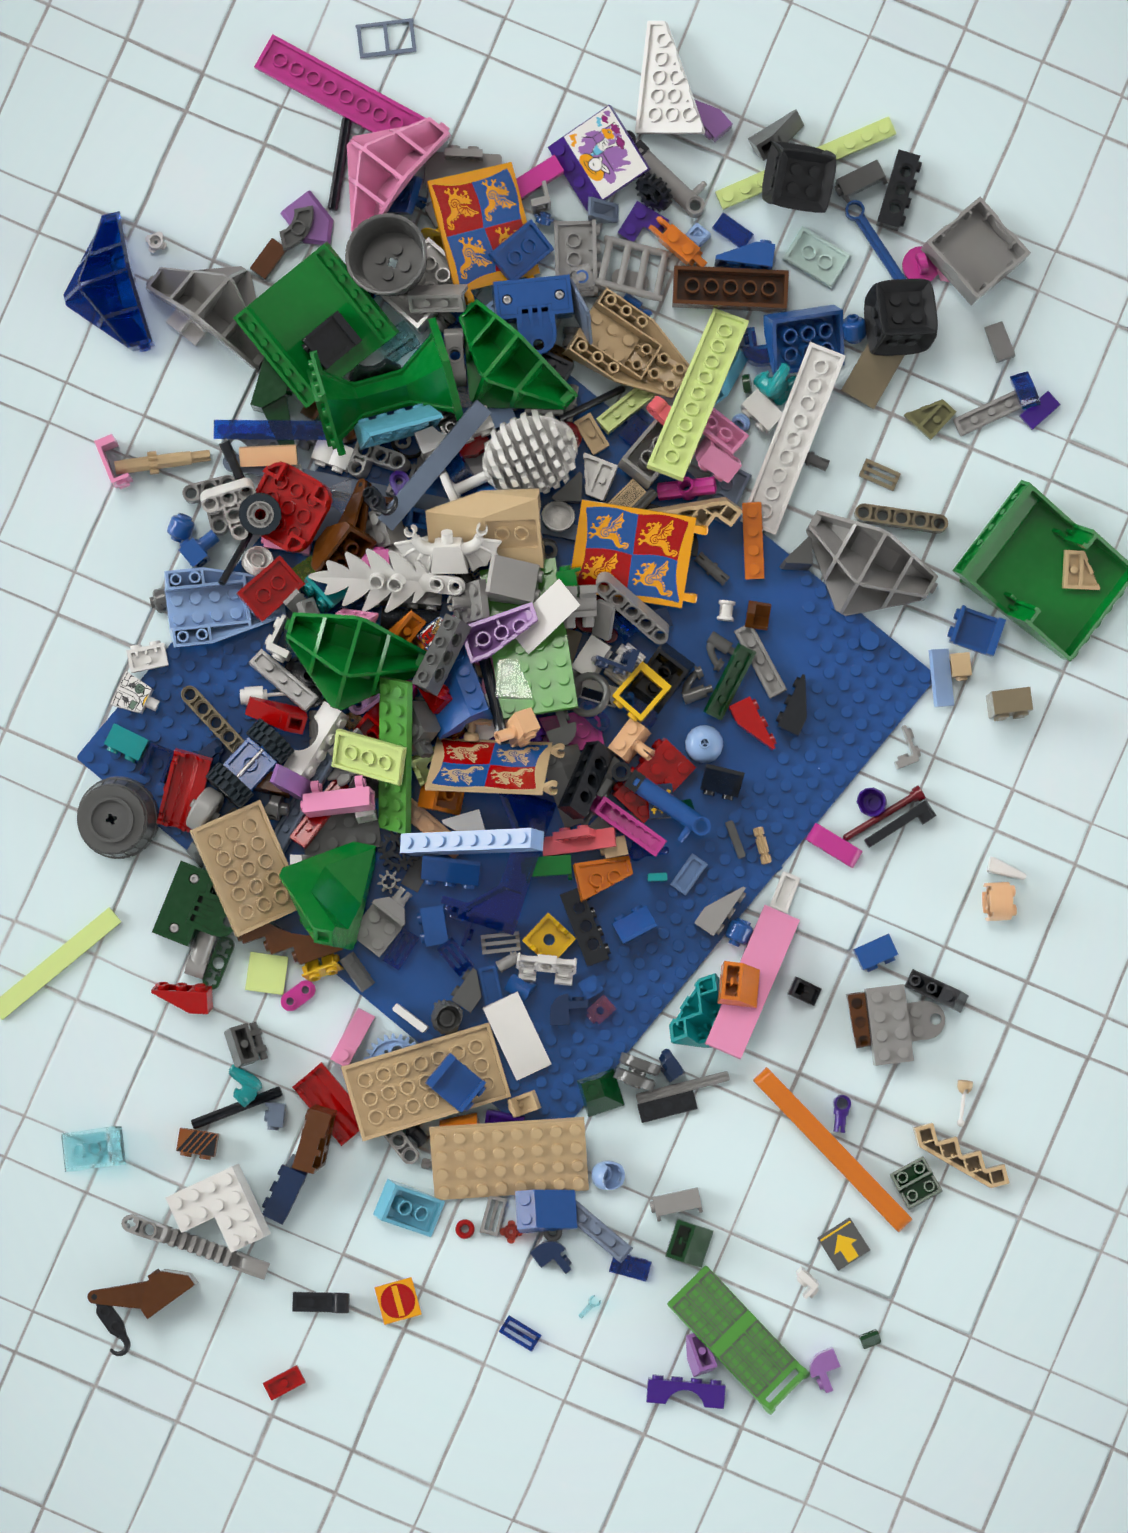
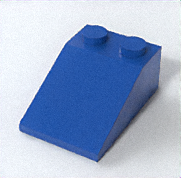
M760 240V242H754L718 254L715 257L714 266L772 270L775 244H771L772 241Z
M575 1190L515 1191L517 1230L520 1234L578 1229Z

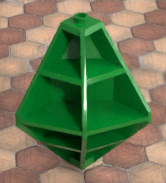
M477 299L466 306V310L459 316V320L464 331L469 399L471 402L474 403L475 400H478L484 406L486 405L487 408L565 410L578 397L576 391L514 327Z
M293 612L291 619L287 618L285 630H288L286 641L330 707L344 710L379 694L380 677L387 676L404 681L414 678L427 652L378 624L356 615Z
M353 841L282 868L279 879L287 889L300 916L299 921L312 937L314 943L353 950L357 941L376 864V846Z

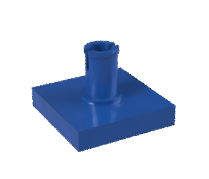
M413 176L395 199L387 213L412 215L415 206L424 209L426 204L422 202L427 203V198L419 196L423 178Z

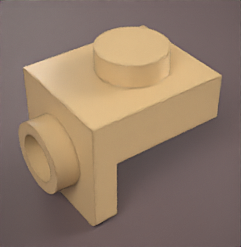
M535 1090L508 1099V1108L514 1118L541 1108Z

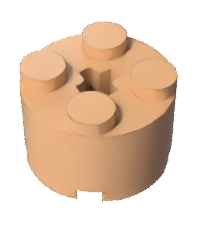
M1009 882L984 883L983 887L987 888L986 892H982L983 913L988 914L985 920L1004 921L1011 920L1012 916H1016L1017 908L1013 904V897L1016 894L1015 886L1010 885Z

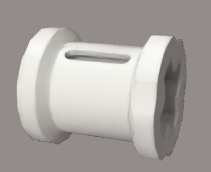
M719 600L720 611L717 620L734 621L732 614L733 606L736 602Z

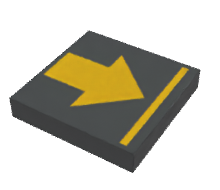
M850 1217L817 1237L838 1271L870 1251V1248Z

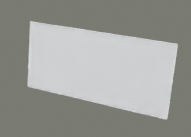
M560 579L533 603L538 621L516 637L528 654L580 606Z

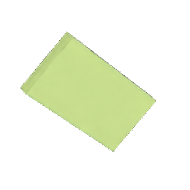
M337 729L331 767L400 786L403 781L407 747Z

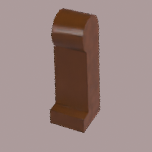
M865 992L846 994L856 1049L871 1046Z

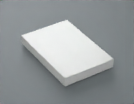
M396 1003L392 1008L394 1012L419 1031L426 1032L428 1030V1025L400 1004Z

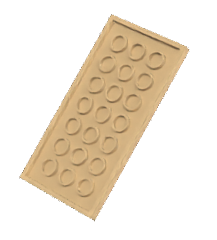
M490 1023L481 1024L342 1066V1074L362 1141L459 1113L456 1108L425 1084L426 1080L449 1053L454 1055L457 1060L486 1082L484 1085L486 1087L485 1091L479 1097L477 1095L472 1100L474 1104L470 1109L511 1097Z
M584 1117L429 1127L434 1196L437 1199L515 1195V1191L589 1190Z

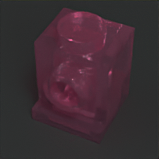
M603 995L587 1009L589 1013L586 1016L593 1024L596 1022L600 1024L616 1008ZM598 1007L604 1009L603 1014H597L596 1010Z

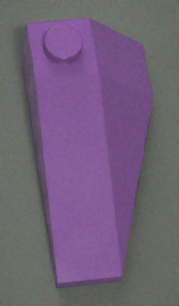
M530 602L468 624L472 628L464 644L471 664L491 657L536 623L538 618L533 603Z

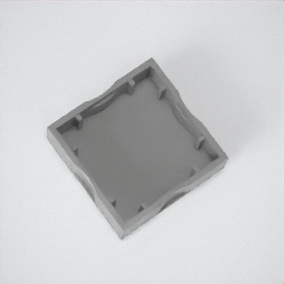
M981 196L965 208L953 222L945 225L927 240L921 248L922 252L925 253L971 306L1025 261L1031 253L1017 236L1004 226L998 215Z

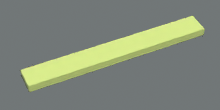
M110 907L0 996L1 1020L9 1016L122 922Z

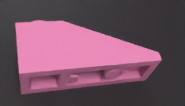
M358 1008L330 1059L342 1066L351 1064L375 1016Z

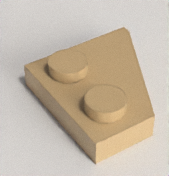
M1064 550L1062 588L1100 590V586L1093 575L1092 567L1088 563L1085 551Z

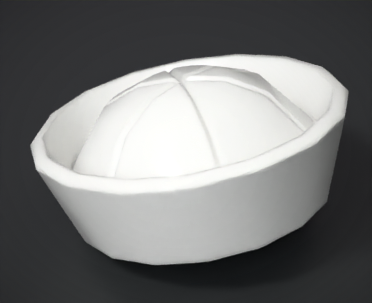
M553 501L548 503L542 511L543 522L548 529L554 532L567 530L575 519L574 510L565 502Z
M254 546L243 554L241 561L243 568L249 574L256 576L274 559L267 548Z

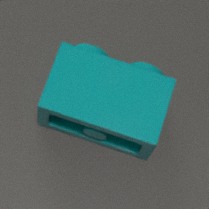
M114 723L104 744L108 746V751L116 755L118 752L125 754V759L135 763L136 760L141 762L151 741Z

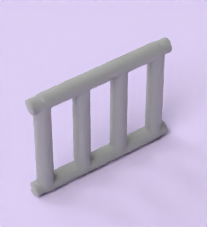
M605 235L604 242L606 244L599 277L596 278L594 284L662 302L663 295H661L667 262L671 258L672 252ZM613 244L624 247L617 283L606 280ZM632 249L642 252L635 288L624 285ZM650 254L661 257L654 292L642 290Z

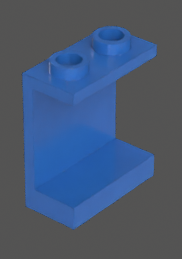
M451 1053L444 1058L425 1082L426 1085L461 1113L464 1110L467 1112L474 1104L472 1102L476 1095L479 1097L486 1089L484 1087L486 1082L463 1065Z

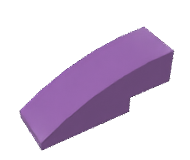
M276 764L270 782L279 790L289 793L292 797L303 800V794L312 792L311 781L282 765Z

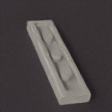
M1021 387L954 418L953 423L960 437L1018 411L1030 405Z
M744 625L735 630L734 633L740 644L757 652L751 665L769 699L786 691L787 689L755 629L745 627Z
M263 649L249 661L251 667L303 711L307 712L319 699L314 692Z

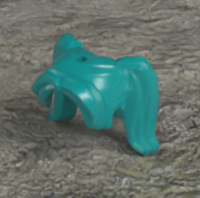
M781 363L773 377H768L769 371L762 372L754 378L753 384L756 385L762 394L772 399L777 406H780L788 400L797 375L790 376L786 380L790 366Z
M233 1064L230 1066L228 1074L242 1085L241 1089H234L233 1097L243 1107H246L256 1098L258 1091L262 1089V1083L252 1073L242 1068H237Z

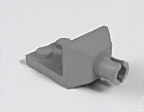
M402 886L399 887V890L392 898L385 897L373 900V904L362 917L357 940L378 957H381L406 925V914L403 907L413 895L407 891L401 898L406 891Z

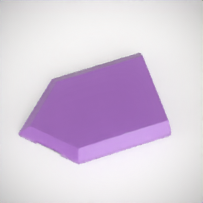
M310 190L280 213L290 225L294 218V209L313 205V224L310 232L302 242L323 245L325 242L331 244L334 220Z

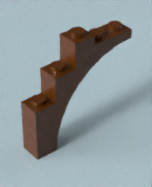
M271 923L237 937L238 942L242 941L243 944L265 937L266 940L263 943L266 952L270 951L272 955L294 948V951L291 953L295 963L299 962V965L344 950V948L314 943L310 935L290 933L277 928Z

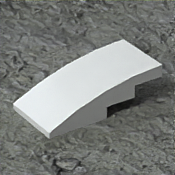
M518 991L483 1007L516 1080L551 1065L550 1059Z

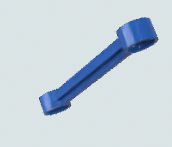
M858 200L850 201L845 208L846 217L856 222L893 280L906 279L865 217V208L862 202ZM855 204L861 207L862 212L858 217H853L849 214L848 207Z

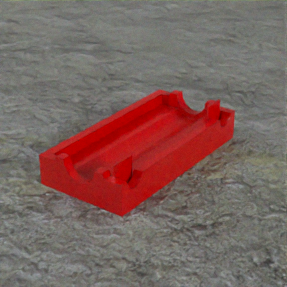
M176 748L173 753L156 823L166 827H177L184 832H190L192 829L186 825L187 816L192 808L190 804L193 799L196 800L206 789L208 779L205 776L211 770L213 758Z
M323 1062L292 1086L309 1108L316 1104L337 1110L332 1136L341 1146L359 1132L348 1092Z

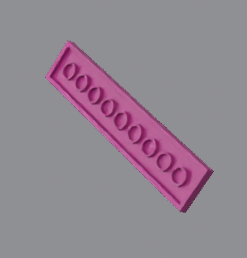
M274 34L270 37L254 66L258 71L340 116L350 119L353 123L371 133L409 126L426 119L422 115Z

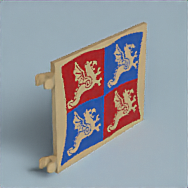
M437 738L425 790L543 795L544 791L550 795H556L558 789H552L551 787H557V781L551 780L545 783L550 755L563 758L565 752L558 750H564L565 745L558 743L552 746V742H530L524 747L516 746L512 748L509 742L506 745H499L496 740L479 739V741H467L464 739Z

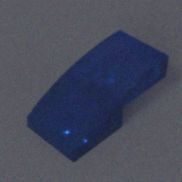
M1028 371L1010 376L1011 384L1022 410L1041 405Z

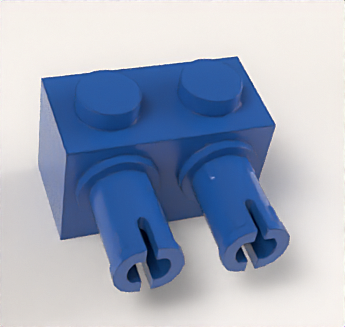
M210 530L199 540L187 538L180 544L181 548L178 550L193 568H199L211 560L207 555V551L220 540Z

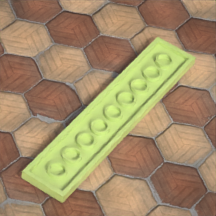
M713 308L648 461V469L683 482L747 330L748 320Z

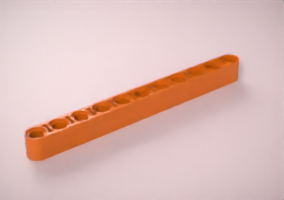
M767 1067L753 1079L758 1087L897 1232H900L913 1220Z

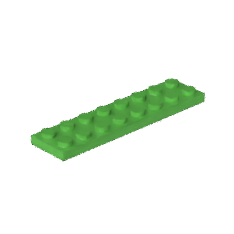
M383 676L380 677L379 740L407 747L402 785L398 786L379 780L378 822L379 828L406 834L411 833L413 684L408 681Z

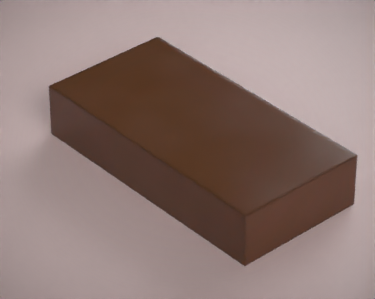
M271 238L251 265L250 270L266 280L288 250L283 251L282 244Z

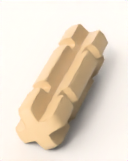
M756 827L753 829V833L757 838L755 840L758 852L761 854L760 860L762 864H768L772 860L770 854H768L769 848L766 837L763 835L765 834L763 827Z

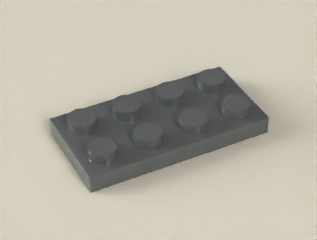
M377 808L375 809L377 820L360 824L357 822L355 812L331 815L308 847L304 849L305 855L316 856L353 841L374 845L376 848L382 847L379 844L381 834Z

